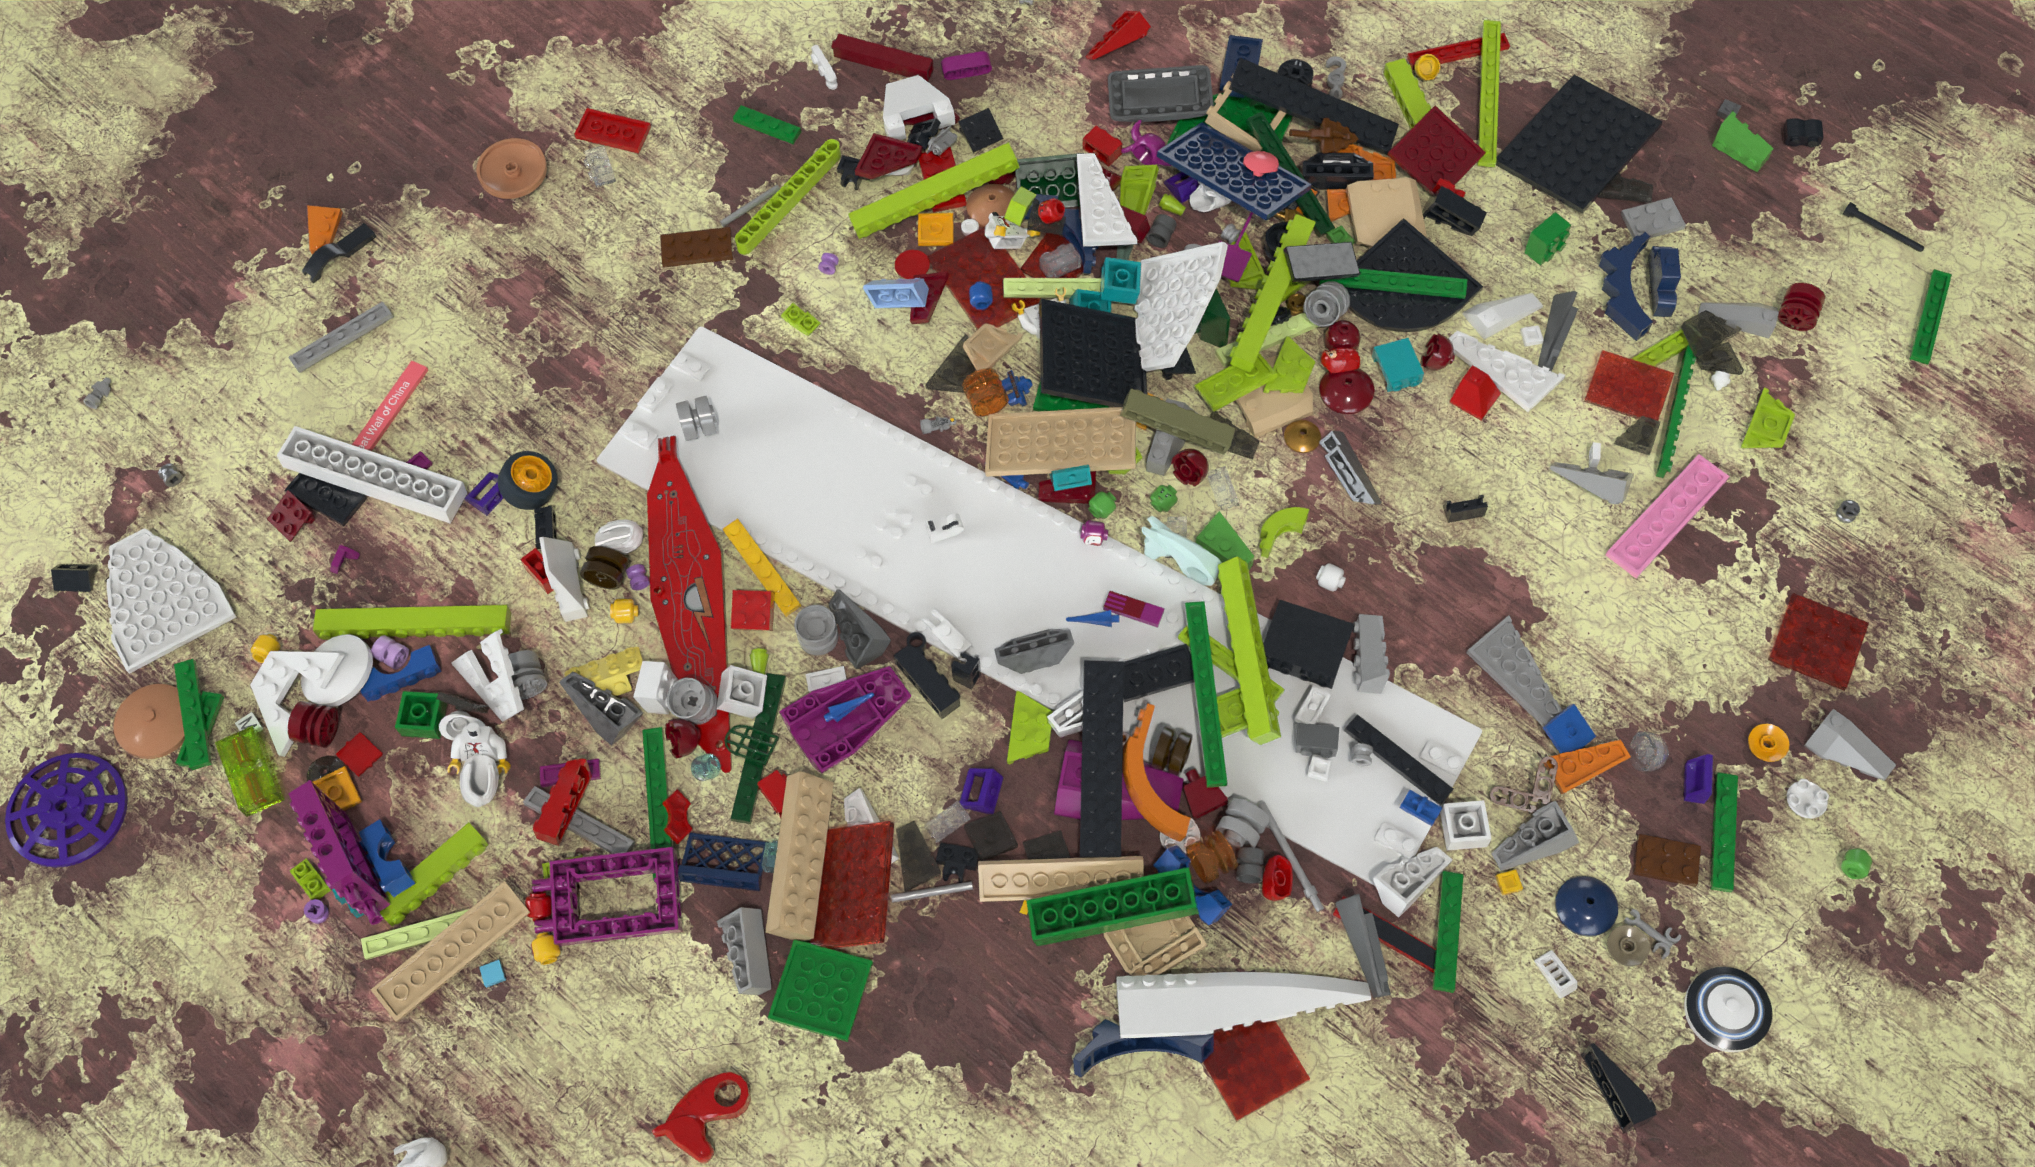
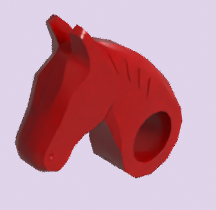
M732 1072L721 1073L707 1078L685 1094L676 1104L667 1121L654 1128L652 1133L655 1138L666 1136L675 1146L701 1164L708 1163L714 1156L715 1151L707 1140L705 1124L715 1120L737 1118L748 1109L751 1101L750 1088L740 1075ZM724 1086H738L741 1089V1095L736 1104L725 1107L717 1103L718 1092Z

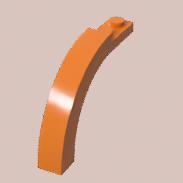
M1147 703L1144 709H1140L1138 712V727L1135 726L1132 737L1130 736L1124 744L1122 761L1124 781L1130 798L1141 815L1158 831L1181 842L1186 837L1191 818L1176 812L1166 805L1151 787L1145 773L1143 750L1155 708L1154 705Z

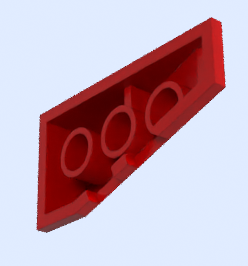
M1126 10L1111 25L1113 29L1105 32L1103 35L1104 40L1097 42L1085 57L1086 59L1094 60L1139 38H1143L1147 35L1151 26L1140 11Z

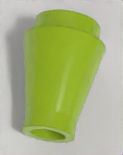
M1165 193L1159 203L1162 210L1182 216L1186 209L1171 194Z
M752 649L749 655L753 672L765 675L769 654H767L766 649Z

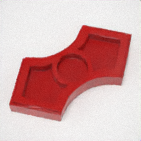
M677 789L662 804L668 813V823L664 831L676 844H679L692 831V827L687 820V810L691 803Z

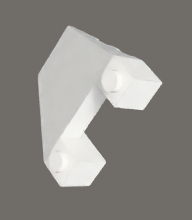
M916 75L886 84L883 121L887 137L898 140L906 139L903 120L933 112L934 117L941 122L939 129L955 125L954 110L949 98L921 76Z
M540 537L545 572L551 588L556 593L555 599L556 602H559V610L564 621L568 622L588 617L587 609H590L589 602L581 593L577 567H579L578 560L580 559L578 548L575 549L572 542Z

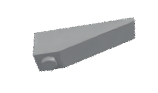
M1701 303L1697 319L1769 339L1776 326L1779 311L1777 307L1762 303Z
M1832 709L1804 745L1822 759L1839 762L1844 767L1850 766L1858 769L1861 773L1883 781L1886 780L1896 766L1849 719Z

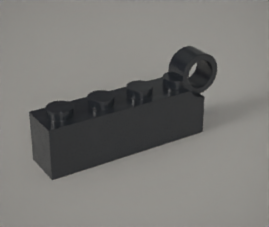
M919 632L911 633L907 637V646L893 655L895 664L938 716L943 719L960 707L961 696L955 688H950L949 682L943 674L939 675L935 664L924 657V651L927 647L925 636ZM914 640H921L923 642L919 647L911 645V642Z

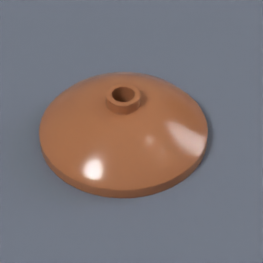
M983 185L975 189L968 197L966 204L967 214L970 219L976 220L980 227L985 228L989 222L988 217L992 212H997L999 216H1005L1009 203L1015 194L1003 185Z

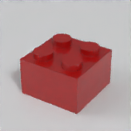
M733 590L731 629L773 631L775 593L771 591Z

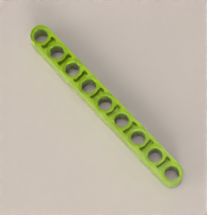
M827 140L736 234L735 243L740 254L746 255L752 252L840 160L841 150L837 140Z

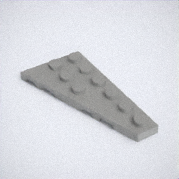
M1508 615L1469 648L1467 654L1544 727L1560 714L1562 709L1557 700H1554L1547 682H1544L1537 664L1528 648L1524 646L1518 630H1515L1511 623L1512 620Z

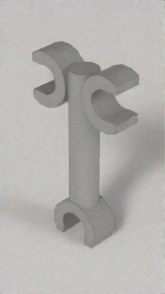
M1632 909L1630 914L1634 916L1635 920L1626 917L1624 919L1625 924L1630 926L1636 925L1659 942L1653 947L1652 952L1661 948L1664 951V955L1661 958L1665 959L1670 954L1671 946L1678 943L1681 935L1679 934L1676 938H1671L1669 933L1672 928L1670 927L1663 936L1641 920L1640 913L1636 909Z

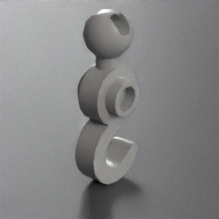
M1335 56L1326 61V68H1330L1333 65H1338L1340 68L1333 70L1328 75L1327 85L1332 88L1329 95L1341 99L1343 92L1340 88L1344 85L1345 77L1343 74L1345 73L1346 62L1341 57Z

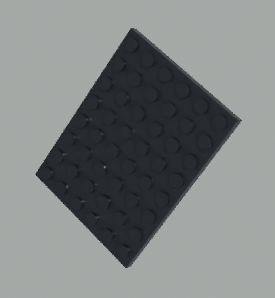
M1574 74L1496 157V166L1583 214L1658 131L1663 121Z

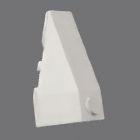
M1533 293L1480 303L1464 311L1462 314L1485 340L1541 309L1543 305Z

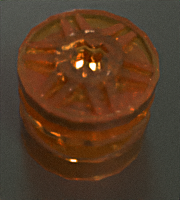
M986 368L975 371L967 376L962 383L963 391L967 399H969L973 414L976 416L985 417L989 416V414H995L1001 411L1009 401L998 372L994 369Z
M1219 830L1212 832L1211 836H1205L1206 846L1200 840L1186 846L1187 855L1191 859L1190 862L1201 881L1205 884H1209L1219 878L1218 869L1223 874H1227L1229 869L1233 871L1238 867L1231 845Z

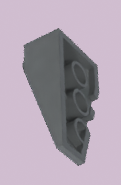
M837 589L828 605L835 617L836 624L839 625L841 634H839L840 639L846 645L845 654L855 669H859L882 656L891 640L873 619L841 590Z

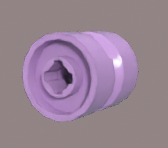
M385 635L379 637L371 649L373 658L384 662L395 670L404 665L409 655V649L406 646L396 643L395 640Z

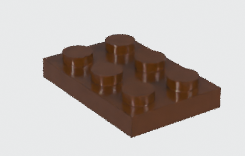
M1639 834L1637 836L1633 875L1696 887L1698 885L1701 846Z

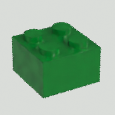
M1554 212L1531 232L1524 253L1540 266L1545 261L1549 262L1557 251L1561 252L1565 248L1566 239L1570 235L1571 224Z
M403 691L395 729L404 737L440 739L439 724L445 717L448 702L442 694Z

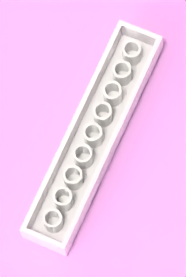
M294 426L277 454L284 468L447 523L452 522L467 495L462 481Z

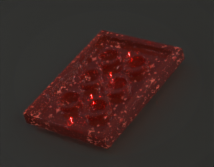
M1602 350L1584 402L1657 425L1674 373Z

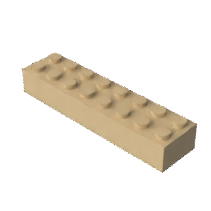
M802 771L787 776L765 932L793 941L795 939L803 942L814 938L834 782Z

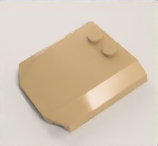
M1408 177L1357 181L1347 185L1346 192L1357 245L1363 244L1369 246V249L1372 248L1403 218L1425 237L1427 236L1416 180Z
M1278 355L1265 359L1272 368ZM1265 384L1236 400L1254 438L1286 426L1296 420L1309 417L1313 413V393L1308 384H1306L1303 393H1280V391L1264 393Z
M1189 916L1104 933L1106 941L1125 972L1131 976L1163 975L1208 946Z

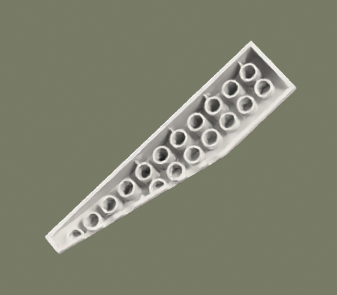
M1219 972L1117 977L1120 1038L1207 1035L1214 1033V1030L1220 1028L1223 1031L1231 1030L1232 1026L1243 1024L1245 1027L1252 1025V1023L1258 1020L1264 1023L1297 1016V1012L1305 1011L1307 1014L1315 1012V1008L1325 1006L1326 1009L1335 1008V1005L1338 1003L1349 1005L1371 1000L1369 985L1366 982L1304 974Z

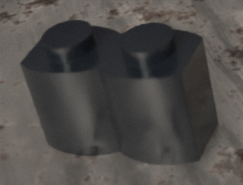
M1787 119L1783 127L1785 145L1816 147L1821 145L1824 138L1823 124L1818 119Z

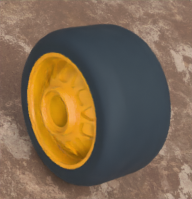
M521 451L511 455L505 461L498 476V488L502 497L510 505L523 510H534L544 506L552 497L558 484L557 471L552 462L544 455L534 451Z

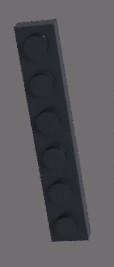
M1358 714L1345 728L1344 731L1360 744L1372 746L1374 755L1440 806L1453 792L1454 788Z

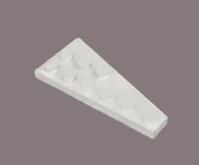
M1095 153L1077 154L1083 247L1137 244V238L1132 233L1131 226L1127 222L1124 212L1102 172L1103 169Z
M1456 331L1449 337L1453 343L1455 355L1470 367L1473 365L1489 374L1497 388L1527 412L1536 406L1565 378L1564 374H1556L1544 366L1541 368L1532 364L1530 360L1508 351L1503 352L1495 349V346L1478 342V339L1462 332Z

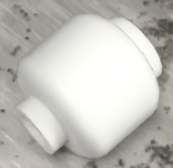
M1330 563L1325 566L1322 565L1316 576L1318 585L1332 592L1336 591L1338 587L1342 588L1346 581V578L1343 577L1344 570Z

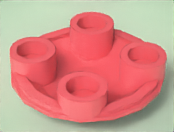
M1254 151L1244 157L1243 164L1253 171L1255 176L1260 177L1264 173L1276 172L1279 161L1271 153Z

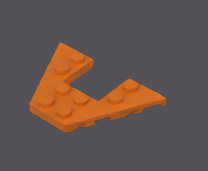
M1349 144L1346 149L1342 148L1338 152H1328L1355 153L1367 161L1373 162V180L1396 178L1394 160L1389 157H1383L1376 152L1372 154L1362 150L1363 147ZM1327 189V209L1331 222L1350 214L1346 189Z

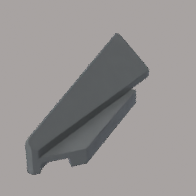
M1576 291L1553 296L1538 362L1539 367H1547L1551 372L1578 311V308L1572 306L1578 293Z
M1331 431L1319 443L1328 452L1325 458L1347 493L1355 502L1380 505L1382 502L1345 434L1341 431Z
M1359 894L1337 901V910L1373 997L1378 998L1391 995L1373 913L1364 914Z

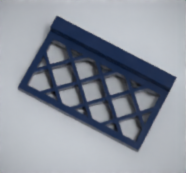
M689 833L682 864L679 865L678 869L680 882L760 891L769 842ZM693 840H701L704 843L703 846L696 850L692 847ZM716 842L722 843L724 847L717 852H714L710 847ZM735 845H741L744 849L736 855L730 849ZM755 847L763 848L762 853L756 857L750 852ZM708 848L712 855L702 860L699 853ZM728 851L732 857L722 862L718 856ZM748 853L752 860L742 865L738 858ZM694 856L700 861L695 866L687 865L688 860ZM713 859H716L720 864L715 868H708L706 865ZM734 861L740 866L734 871H730L726 867ZM755 863L758 866V873H749L746 868Z

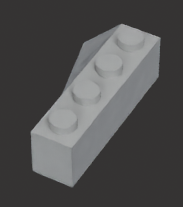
M1359 614L1357 621L1353 622V633H1356V638H1354L1353 649L1356 650L1354 667H1357L1354 681L1355 684H1358V692L1381 694L1390 676L1389 669H1386L1388 665V656H1385L1386 642H1382L1385 636L1383 616Z

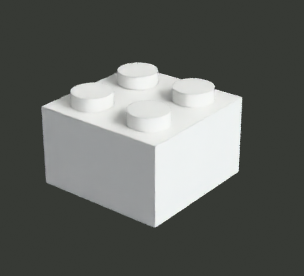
M642 661L633 697L647 713L669 714L667 694L671 686L678 679L665 662Z
M730 665L721 675L716 709L753 719L763 709L767 675Z
M1484 800L1443 804L1440 816L1447 850L1488 847L1491 841V833Z

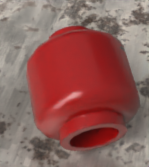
M1052 198L1040 203L1038 215L1044 223L1051 224L1060 221L1064 217L1065 207L1058 199Z
M532 891L525 898V906L530 911L527 917L533 918V922L535 920H545L546 917L552 914V898L546 891L535 893Z

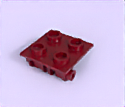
M287 490L267 520L291 542L304 523L312 524L315 518L312 512Z

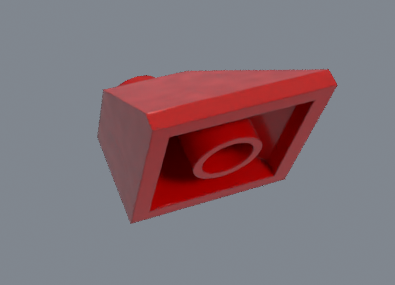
M1472 365L1461 380L1450 403L1482 421L1500 397L1501 392L1489 374Z

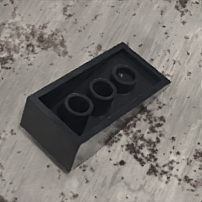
M1592 1043L1585 1049L1581 1056L1623 1134L1647 1124L1657 1115L1654 1102L1648 1099L1647 1095L1598 1046Z

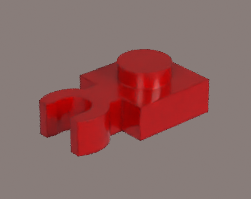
M1441 178L1432 190L1436 192L1443 186L1460 197L1464 198L1466 194L1463 190L1455 189L1456 186L1450 181Z

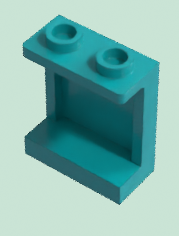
M1409 338L1374 347L1372 359L1374 362L1379 363L1387 382V392H1396L1405 387H1415L1422 383L1424 372Z
M1089 464L1055 470L1049 473L1055 491L1092 484Z

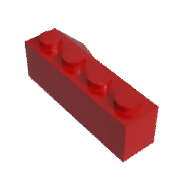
M584 758L567 761L565 766L560 769L559 779L556 785L554 784L551 787L550 797L542 806V814L534 822L533 832L536 839L556 846L560 845L592 778L587 760Z

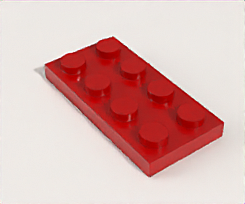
M586 108L574 136L575 139L639 154L651 129V124Z
M948 147L941 155H935L933 151H930L928 154L926 152L921 153L918 159L923 180L956 166L951 147ZM960 194L948 201L932 207V212L936 213L966 206L965 195Z

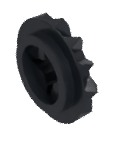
M1279 306L1271 325L1283 324V322L1289 321V318L1292 317L1291 310Z

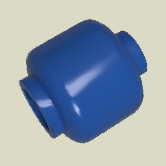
M981 281L972 285L969 289L970 304L979 310L988 308L993 302L992 287Z

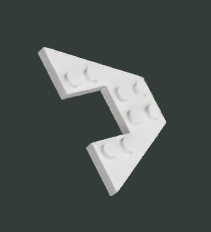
M500 629L480 642L483 653L490 660L491 668L497 673L499 678L491 683L488 681L472 650L454 660L452 665L503 722L524 710L520 699L518 686L514 687L511 676L514 675V671L508 656V649L502 644L500 634L503 633V630Z
M269 652L250 685L279 756L285 757L294 742L289 739L287 732L291 712L280 704L298 673H301L318 687L325 689L345 656L344 654L335 652Z

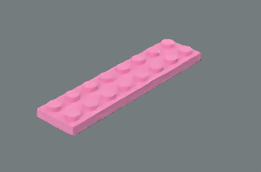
M1698 454L1607 551L1606 556L1637 579L1726 483L1730 476Z

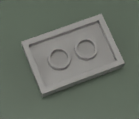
M1672 197L1625 209L1621 212V216L1632 238L1637 235L1640 236L1644 232L1649 234L1650 238L1684 230L1686 226Z

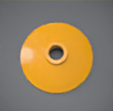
M1760 724L1752 729L1748 737L1750 750L1763 761H1779L1789 751L1790 744L1787 735L1775 725ZM1763 743H1767L1770 748L1766 747Z

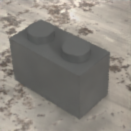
M1299 723L1296 753L1304 756L1320 755L1323 758L1336 757L1339 727Z

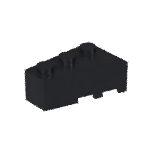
M1443 186L1433 194L1422 210L1423 219L1427 217L1435 220V224L1438 225L1444 223L1452 226V230L1469 236H1473L1481 228L1487 214L1480 207Z

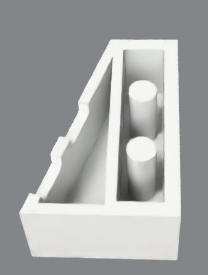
M1083 691L1047 716L1048 723L1060 738L1080 732L1083 729Z

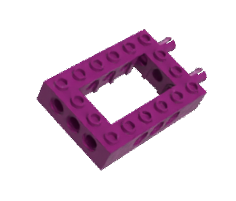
M311 780L307 781L288 793L292 800L290 806L298 813L296 819L301 827L305 829L303 834L313 846L310 848L313 855L320 861L318 863L319 869L327 876L325 879L327 886L331 890L335 889L340 898L345 897L350 907L356 909L359 914L364 913L371 925L380 923L383 920L380 911L391 904L386 893L379 885L380 881L372 870L373 866L366 857V852L359 842L360 839L348 814Z
M673 847L549 861L550 878L532 880V884H534L532 890L534 893L551 890L553 919L535 920L534 926H537L534 927L535 933L553 931L555 945L567 946L683 932L677 850ZM656 873L654 882L657 885V899L655 900L658 904L659 914L644 912V915H623V917L610 919L603 917L602 920L588 921L584 919L579 921L577 882Z

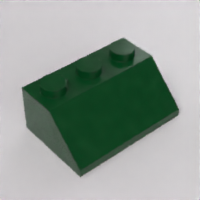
M1217 289L1210 299L1195 334H1198L1200 340L1221 348L1228 343L1231 318Z

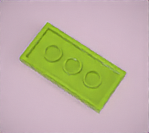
M1259 353L1250 373L1231 365L1195 384V389L1213 412L1276 379L1277 373Z

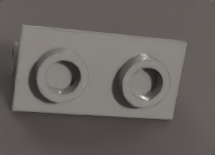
M951 125L946 129H942L936 137L933 136L929 140L927 154L933 151L935 155H941L957 141V135L950 131Z

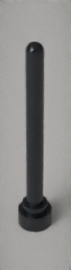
M1852 202L1848 204L1843 212L1844 216L1848 218L1849 216L1852 218L1856 217L1918 252L1924 251L1923 245L1860 212L1859 208L1856 207L1857 205Z

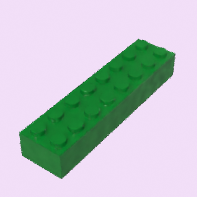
M1189 867L1026 900L1032 939L1036 946L1199 914L1193 878Z

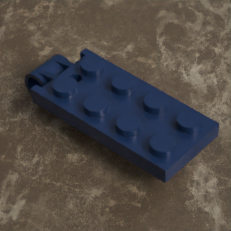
M1229 35L1220 90L1223 91L1228 81L1231 82V77L1240 58L1259 65L1263 39ZM1234 91L1229 95L1231 97L1244 98V95Z

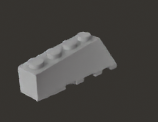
M1166 399L1168 403H1174L1186 410H1193L1184 402ZM1156 430L1147 458L1146 471L1164 476L1171 466L1172 458L1183 448L1186 440Z
M741 907L719 919L717 924L724 933L721 936L722 941L727 943L729 952L727 957L734 966L732 973L738 993L761 995L772 989L761 909Z

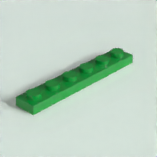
M1936 269L1931 273L1909 358L1911 360L1927 365L1931 360L1952 274Z
M194 659L174 664L189 768L196 770L212 765L197 665Z
M1719 772L1715 775L1710 889L1732 893L1734 890L1738 776Z
M1443 871L1441 874L1433 990L1450 993L1455 991L1464 874Z

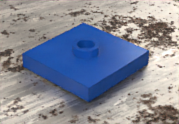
M1575 704L1569 705L1542 727L1560 754L1582 749L1596 737Z

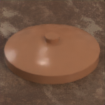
M519 138L505 139L488 147L480 156L476 167L477 177L483 189L489 194L503 199L519 198L533 192L543 182L547 172V162L542 150L533 142Z
M168 684L148 685L136 690L123 701L116 712L113 728L117 742L125 751L141 759H156L174 752L183 744L185 736L178 689Z

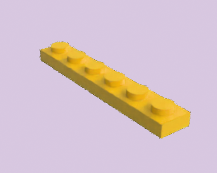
M737 518L724 527L722 530L764 588L775 593L774 601L785 617L801 607L799 601Z

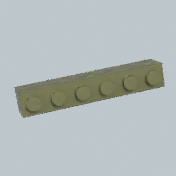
M1130 389L1127 394L1120 416L1223 455L1230 448L1235 428L1227 423H1220L1211 417L1199 415L1193 410H1186L1174 403L1165 402L1156 396H1150L1134 389Z

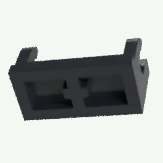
M1479 495L1478 499L1451 503L1450 500L1446 501L1443 509L1447 522L1484 517L1488 509L1487 502L1483 503L1484 495Z
M552 505L534 509V513H537L534 514L536 549H541L540 537L557 539L556 513Z
M961 653L960 657L965 658L967 662L961 664L958 661H953L951 664L953 681L972 690L981 676L980 658H974L966 653Z

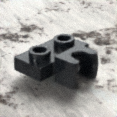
M934 118L915 123L908 135L909 139L907 142L920 145L925 150L930 140L929 137L937 134L941 122Z
M842 155L837 167V173L842 174V187H846L849 182H853L855 184L854 189L858 190L862 179L871 180L855 175V169L860 159Z
M940 842L936 864L944 865L943 880L948 881L951 874H957L959 877L958 883H963L966 869L976 871L980 849Z

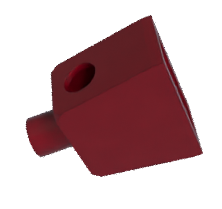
M1196 768L1186 773L1190 783L1184 786V792L1194 821L1228 804L1227 797L1219 787L1207 788L1206 777H1200Z

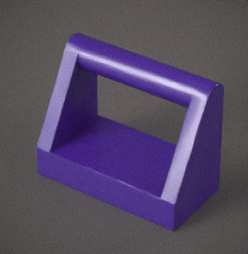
M1182 171L1164 181L1165 186L1181 203L1190 199V195L1200 185L1192 177L1179 184H1175L1177 181L1188 176Z
M489 472L464 498L465 501L486 516L504 499L498 488L499 475ZM492 480L496 482L480 501L474 499Z
M1706 754L1688 760L1685 763L1684 801L1705 804L1712 795L1713 755Z
M969 768L958 806L977 812L994 814L1004 777L994 769ZM975 776L984 778L978 802H968Z

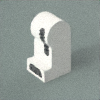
M951 514L933 520V518L926 520V529L931 543L958 535L964 530L959 514Z

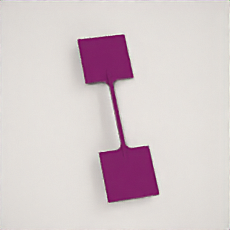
M1252 212L1237 242L1234 245L1227 244L1228 247L1221 276L1238 283L1252 256V253L1239 247L1243 234L1254 214Z

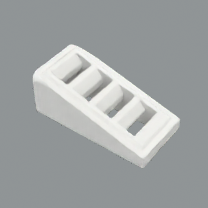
M1552 950L1534 960L1560 999L1577 989L1576 979ZM1553 960L1552 964L1548 965L1547 967L1544 966V964ZM1556 967L1558 968V970H1556L1555 972L1550 973L1551 970L1555 969ZM1560 975H1563V977L1559 980H1555V978L1559 977Z

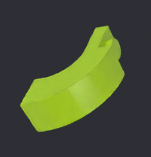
M1291 507L1271 515L1265 521L1260 533V538H1262L1259 547L1262 549L1261 556L1269 558L1273 544L1281 534L1285 532H1298L1302 534L1309 509Z

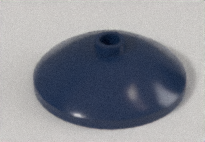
M1591 876L1571 878L1557 892L1555 899L1557 916L1561 923L1575 934L1586 937L1601 935L1607 932L1617 919V898L1612 889L1597 878ZM1587 899H1591L1593 904H1588Z

